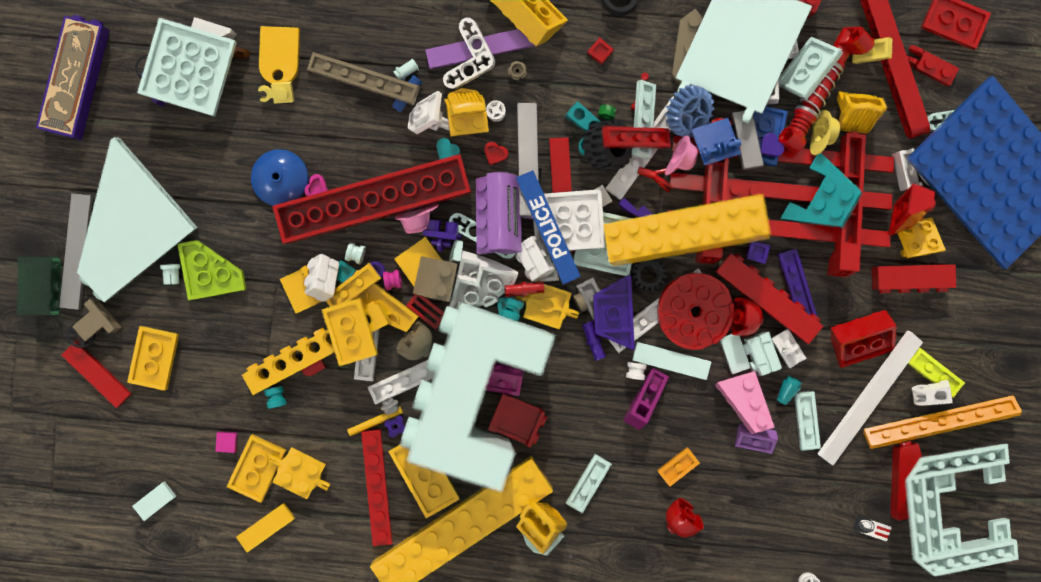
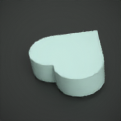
M455 240L453 242L449 262L458 264L461 261L463 241Z

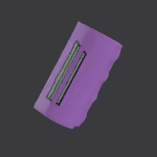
M495 172L487 173L485 177L476 178L477 254L498 252L507 255L522 252L519 184L516 180L518 176L514 174Z

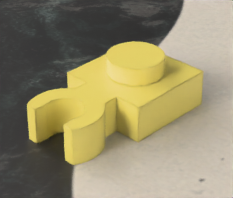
M292 81L275 82L271 84V88L268 86H260L258 88V91H265L267 96L260 98L262 102H266L270 98H273L274 103L294 102Z

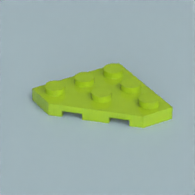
M198 240L178 244L188 300L247 290L243 271Z

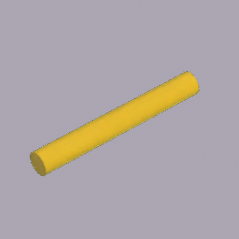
M399 406V409L391 414L386 415L384 413L349 428L348 433L350 436H353L403 413L402 408Z

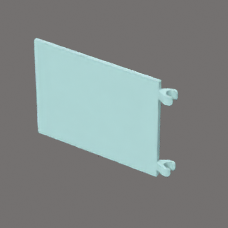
M712 0L676 76L677 80L682 81L679 88H685L686 85H697L705 88L709 93L744 106L747 109L742 121L749 123L754 111L763 113L812 6L798 0Z

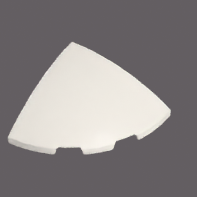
M462 251L449 307L457 309L459 301L475 307H488L496 303L499 297L505 293L504 285H514L518 272L497 261Z

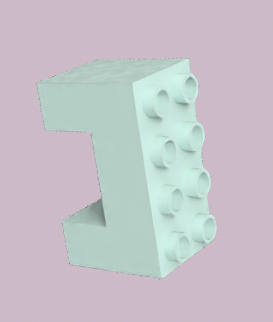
M459 301L457 309L449 306L445 309L439 331L448 333L444 346L436 343L433 344L426 369L435 373L431 383L424 380L420 382L413 408L422 411L419 420L412 417L408 418L400 446L409 449V462L502 491L515 453L510 440L507 437L473 427L472 424L494 360L541 375L554 335L546 330Z

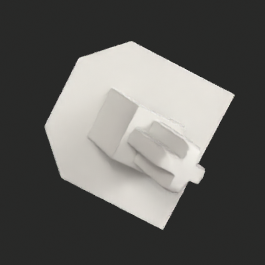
M439 91L416 104L409 115V130L416 134L428 128L436 131L438 127L449 130L448 119L442 117L443 112L440 111L442 94Z

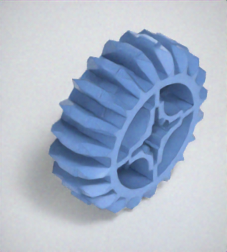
M686 85L685 88H679V93H674V98L669 99L670 105L666 106L668 112L665 113L667 117L665 122L669 125L668 128L678 136L684 137L687 135L694 137L692 129L710 123L709 118L713 116L711 111L715 109L712 105L714 103V100L711 98L712 95L705 88L697 85Z

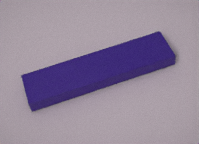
M797 248L777 254L791 301L794 303L798 301L805 307L804 311L809 315L813 313L817 316Z

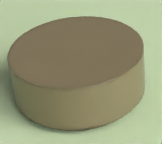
M580 293L572 296L581 313L588 310L586 301Z

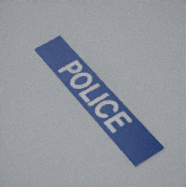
M532 170L516 177L562 283L565 284L581 277L534 171Z

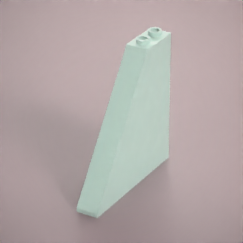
M114 137L110 141L77 270L81 282L86 286L89 285L93 290L94 296L103 302L111 299L198 228L119 137Z

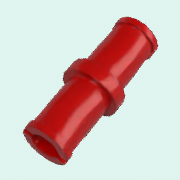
M543 281L504 285L506 298L522 295L527 297L531 294L545 293Z

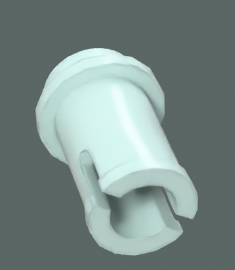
M411 59L401 67H396L393 73L397 79L404 81L405 77L419 68L415 61Z

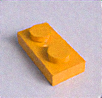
M686 447L657 471L666 483L672 486L700 463L689 448Z

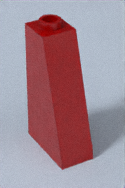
M911 440L893 446L890 514L891 517L898 521L909 518L905 480L920 458H922L919 444Z

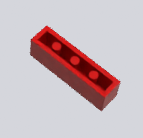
M956 264L872 267V290H879V293H891V289H898V293H910V289H917V292H930V288H936V292H949V288H956Z

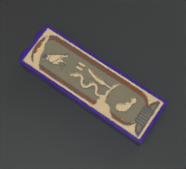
M64 15L36 128L82 140L110 32L109 29L103 26V22L93 19L91 22L85 21V18L78 15H73V17Z

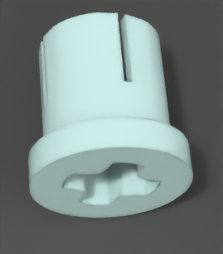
M180 264L160 265V269L163 270V284H179Z

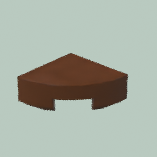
M235 47L232 58L248 59L250 58V51Z

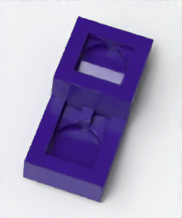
M625 198L617 204L622 210L635 218L653 215L644 205L637 210Z

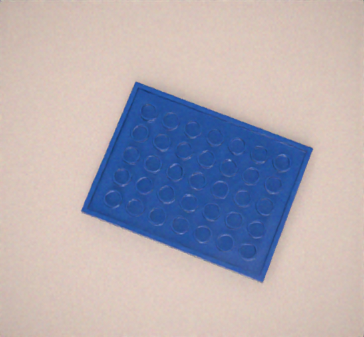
M990 76L906 159L1000 267L1007 269L1041 235V132L994 76Z

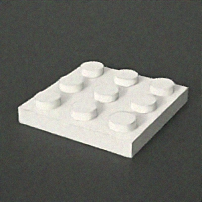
M601 189L544 194L569 251L605 248Z

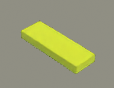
M921 348L916 351L908 362V365L933 384L948 380L952 398L955 397L965 384L964 381Z

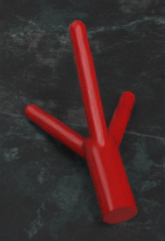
M639 166L637 174L652 178L666 192H670L666 185L671 186V183L657 176L658 174L665 173L666 168L652 171Z

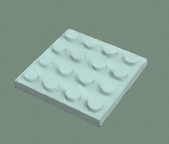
M159 18L137 93L215 117L237 42Z

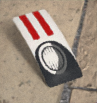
M857 516L853 530L887 541L891 527Z

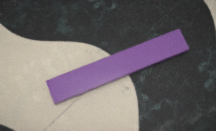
M518 29L484 36L493 56L535 46ZM476 39L472 43V47L475 50L480 49L482 46L480 39ZM465 41L425 50L430 70L463 63L473 58Z

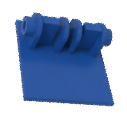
M728 118L691 130L704 166L741 154L739 149L741 141L735 138Z

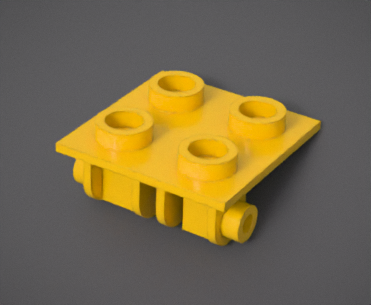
M932 217L922 219L912 228L898 233L903 246V250L900 251L902 257L912 258L946 250Z
M308 265L280 279L296 314L322 302L315 299V297L305 294L306 286L304 282L309 274Z

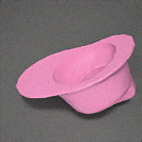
M684 136L676 145L672 158L665 170V175L671 174L676 168L686 171L694 167L698 150L690 143L689 136Z
M439 204L398 214L395 216V219L401 221L405 232L408 234L422 232L428 226L430 211L437 208Z

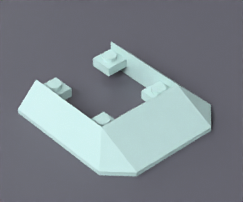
M1008 444L922 457L905 480L913 559L931 575L939 576L1019 559L1017 540L1011 538L1009 519L989 520V537L961 542L960 529L956 527L943 529L939 493L956 490L954 473L983 468L984 483L993 484L1006 481L1004 464H1009Z

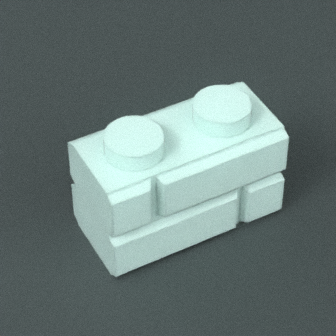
M761 332L744 339L745 344H743L746 355H750L752 362H749L752 372L755 371L758 376H763L782 368L769 332Z

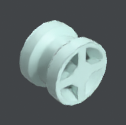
M350 242L346 250L345 260H353L356 264L360 265L363 261L366 247L363 245L356 246L355 243Z

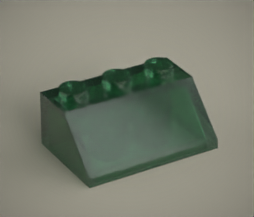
M18 256L17 315H59L61 309L59 308V292L61 291L59 278L62 270L60 258Z

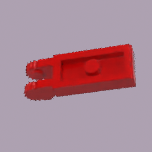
M914 45L909 47L908 50L911 53L920 57L917 60L907 56L909 64L914 70L947 87L952 84L959 70L958 67L924 51L922 48Z

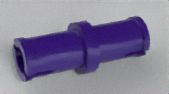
M593 321L581 325L588 340L586 343L590 346L594 356V361L605 358L606 355L600 343L601 337L595 334Z

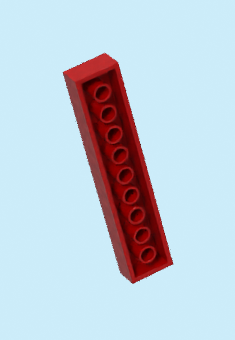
M459 154L277 204L272 207L282 243L288 245L472 193L462 157Z

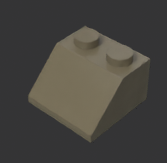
M421 256L413 294L451 302L459 264Z

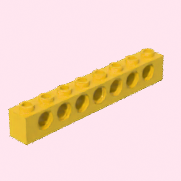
M372 301L363 306L366 315L371 319L369 324L371 333L391 323L381 302L375 304ZM321 328L313 333L314 337L308 339L306 336L296 342L297 346L291 348L289 345L280 350V355L274 357L272 354L263 359V364L258 366L255 363L246 368L248 372L242 374L252 395L334 353L328 329L324 330V328ZM313 342H317L319 344V351H315L313 349ZM296 351H300L303 354L302 360L297 359ZM280 360L285 361V363H286V368H285V369H283V368L280 367V365H279V361H280ZM263 369L269 371L268 378L263 375Z

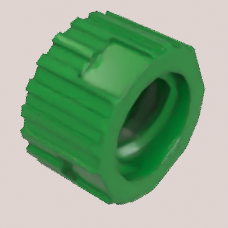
M600 105L598 116L603 119L613 120L615 119L616 108L609 105Z

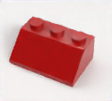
M886 310L831 327V342L840 368L893 351L896 342L897 326Z

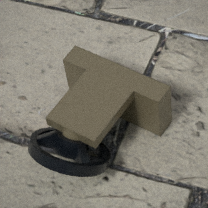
M89 299L84 305L90 312L68 328L66 337L72 346L86 348L94 342L96 333L102 327L109 334L117 333L122 327L98 299ZM69 332L75 334L76 339L80 340L81 345H77L70 340ZM93 336L92 341L84 345V341H87Z

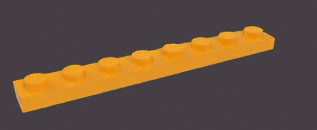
M1009 396L864 429L863 433L870 449L1020 416L1022 410L1014 396Z

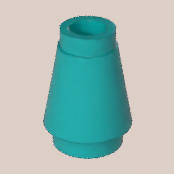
M788 375L783 380L777 400L787 405L801 389L802 383Z

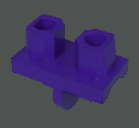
M429 220L427 230H423V236L438 237V240L432 239L431 241L432 245H437V251L443 252L445 247H451V242L446 241V239L461 240L462 234L458 233V223L446 222V230L444 232L440 231V220Z

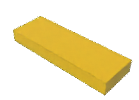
M368 263L338 286L334 291V297L326 302L332 307L352 301L378 282L381 277L371 263Z
M283 503L236 538L245 551L249 552L294 520L295 517L286 504Z

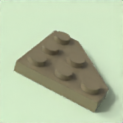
M696 8L683 17L678 25L671 75L679 86L682 81L677 80L676 76L703 20Z

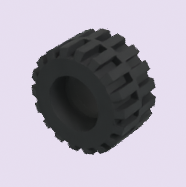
M617 120L598 122L589 126V129L585 132L586 136L583 137L584 145H582L585 151L583 154L584 157H587L588 164H591V167L598 171L624 168L630 162L629 159L632 158L633 148H604L602 128L605 126H627Z

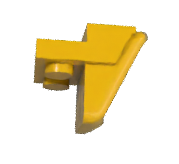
M461 88L448 94V99H444L450 137L489 132L485 100L478 91Z
M838 92L837 101L841 110L838 120L841 131L869 133L887 109L883 98H877L874 95Z
M528 503L519 516L521 519L516 526L541 554H544L548 551L558 534L566 529L567 523L560 513L548 503Z

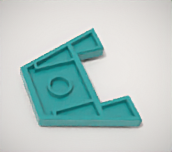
M820 153L816 155L809 168L826 177L806 210L790 202L780 219L782 221L843 228L863 193Z

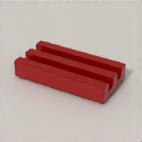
M415 294L406 305V307L435 330L441 324L444 311L428 298ZM417 298H421L424 302H426L429 306H431L442 316L439 318L427 307H425L422 303H420L417 300ZM415 303L437 321L436 324L413 307L412 304Z

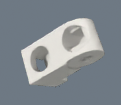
M948 380L912 387L913 400L916 405L953 403Z

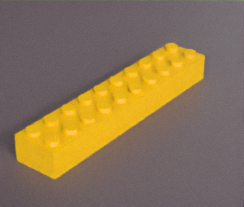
M530 456L508 471L502 491L486 486L373 560L370 568L380 582H418L522 513L528 503H537L552 493L553 488L533 457Z

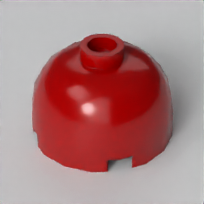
M737 297L732 301L735 304L734 318L730 327L733 331L731 334L750 336L758 331L764 317L760 306L753 300Z
M683 498L675 500L667 508V528L672 534L683 538L692 537L704 528L700 515H695L691 511L695 508Z

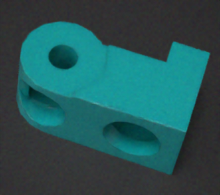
M578 101L573 104L564 116L584 132L589 129V126L600 122Z

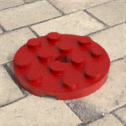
M688 273L677 277L666 286L658 301L657 318L661 330L670 341L685 349L700 350L712 344L715 345L727 334L733 322L734 303H732L729 290L721 281L707 274ZM698 306L700 308L699 315L692 316L691 308Z

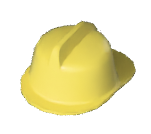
M822 110L818 120L813 124L810 151L813 155L820 154L827 145L835 143L840 133V123L837 119L831 117L830 112L827 110Z

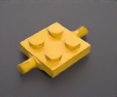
M544 284V294H531L524 298L516 296L515 298L526 302L524 318L560 329L562 321L566 316L577 319L578 316L571 313L579 315L578 311L569 309V300L572 293Z
M291 447L287 456L282 460L271 455V459L268 462L278 466L273 483L305 499H308L311 491L316 486L326 491L328 490L330 483L320 479L326 465L325 463Z

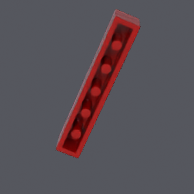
M736 253L734 255L728 254L715 270V273L748 299L757 303L762 310L789 329L790 332L804 343L809 344L823 328V325L819 323L821 319L813 313L810 315L804 311L805 307L798 301L794 303L788 299L790 295L784 290L778 291L774 288L775 283L769 278L765 277L763 279L758 275L760 272L752 265L746 266L741 256Z

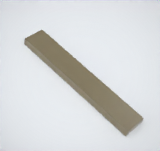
M315 52L312 53L307 71L411 105L415 104L420 89L419 85Z

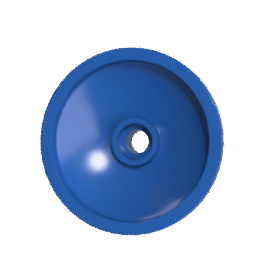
M282 149L271 150L263 154L255 162L251 172V184L255 194L263 202L272 206L301 198L309 182L308 170L302 159L296 154ZM276 173L280 176L278 180L274 179Z

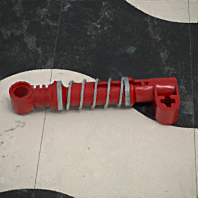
M845 27L841 29L833 46L841 49L843 54L807 100L800 99L803 106L800 105L795 108V116L789 127L780 133L779 142L790 152L797 153L804 148L806 144L805 136L810 126L821 115L820 109L825 107V99L830 97V90H834L835 82L843 74L844 64L849 55H862L873 48L875 40L862 27Z

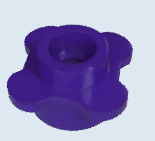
M398 415L394 419H388L385 422L390 437L394 438L397 434H403L405 426L402 416Z

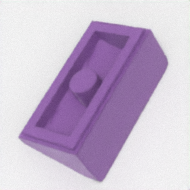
M739 424L735 446L772 454L778 441L777 432L769 429L752 435L744 424Z

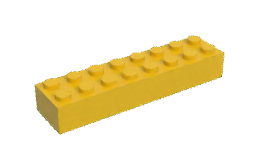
M763 194L603 224L609 263L613 267L770 239Z

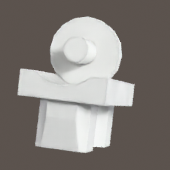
M785 329L771 338L788 368H792L797 363L806 359L789 329Z

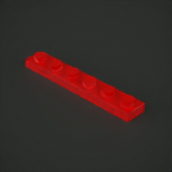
M381 429L362 431L373 546L390 545L393 543L382 431Z

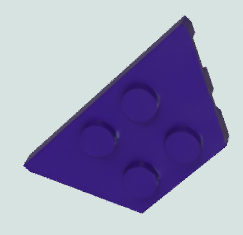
M627 275L593 295L595 334L634 350L631 275Z

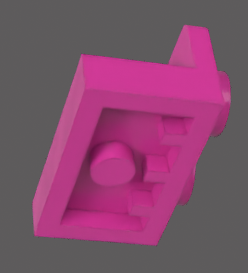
M494 361L484 390L519 396L524 369Z

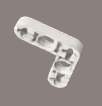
M471 18L462 19L459 24V30L473 58L444 75L443 82L450 89H457L490 71L495 65V59L477 23ZM466 23H469L470 25L473 24V26H471V30L474 34H478L471 36L469 31L464 30L466 28ZM476 39L482 41V46L478 50L472 47V43ZM484 57H486L487 59L490 58V60L488 61V66L484 64L479 66V68L481 69L480 71L478 70V67L474 64V62H477V64H481L484 61ZM467 66H473L474 73L471 76H466L464 73ZM461 74L464 80L460 77L457 78L454 85L449 83L451 80L450 76L458 77Z

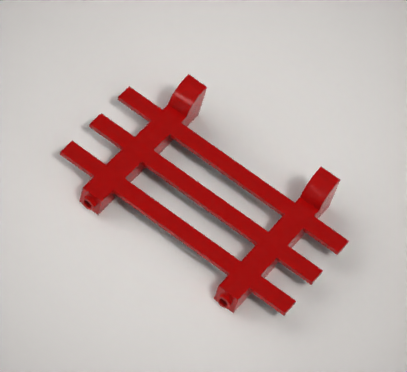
M716 118L710 123L723 120L724 118ZM857 131L847 132L840 138V152L825 150L821 152L863 193L843 228L767 220L770 236L835 242V250L829 259L827 276L848 277L859 272L861 245L890 247L891 235L888 234V231L862 229V208L892 209V194L864 192L863 188L864 170L893 173L894 157L866 155V135L859 134ZM673 136L672 152H674L676 145L683 138L682 136ZM690 137V143H692L698 150L695 139L693 137ZM784 147L783 153L778 157V162L811 165L816 155H813L810 149L803 148L797 153H792ZM729 158L706 165L705 176L671 173V186H669L670 189L704 192L703 206L726 201L727 180L765 183L764 198L811 202L819 187L728 178ZM723 247L696 252L695 263L714 265L722 258Z

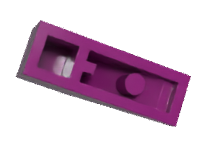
M652 367L630 404L623 421L638 430L644 427L651 417L669 376Z

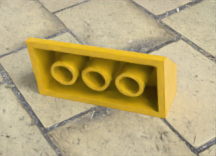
M490 0L536 47L547 42L568 21L549 0Z

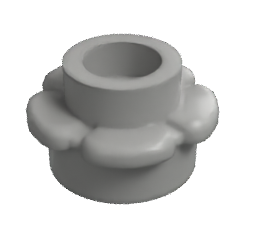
M389 398L382 402L381 410H384L386 415L399 409L398 400Z

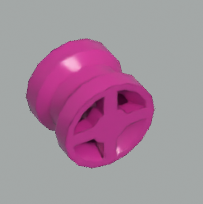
M399 269L394 270L392 273L388 271L383 272L386 291L394 287L402 288Z

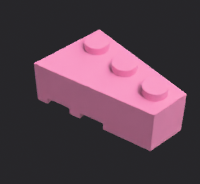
M755 371L718 382L715 385L752 435L774 428Z

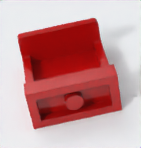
M503 393L488 430L494 433L498 432L531 448L532 444L537 443L540 435L537 431L540 426H544L547 416H545V410Z

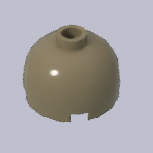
M418 321L411 326L412 331L403 335L396 347L398 350L396 352L407 360H418L423 356L427 357L432 350L433 336L430 330Z

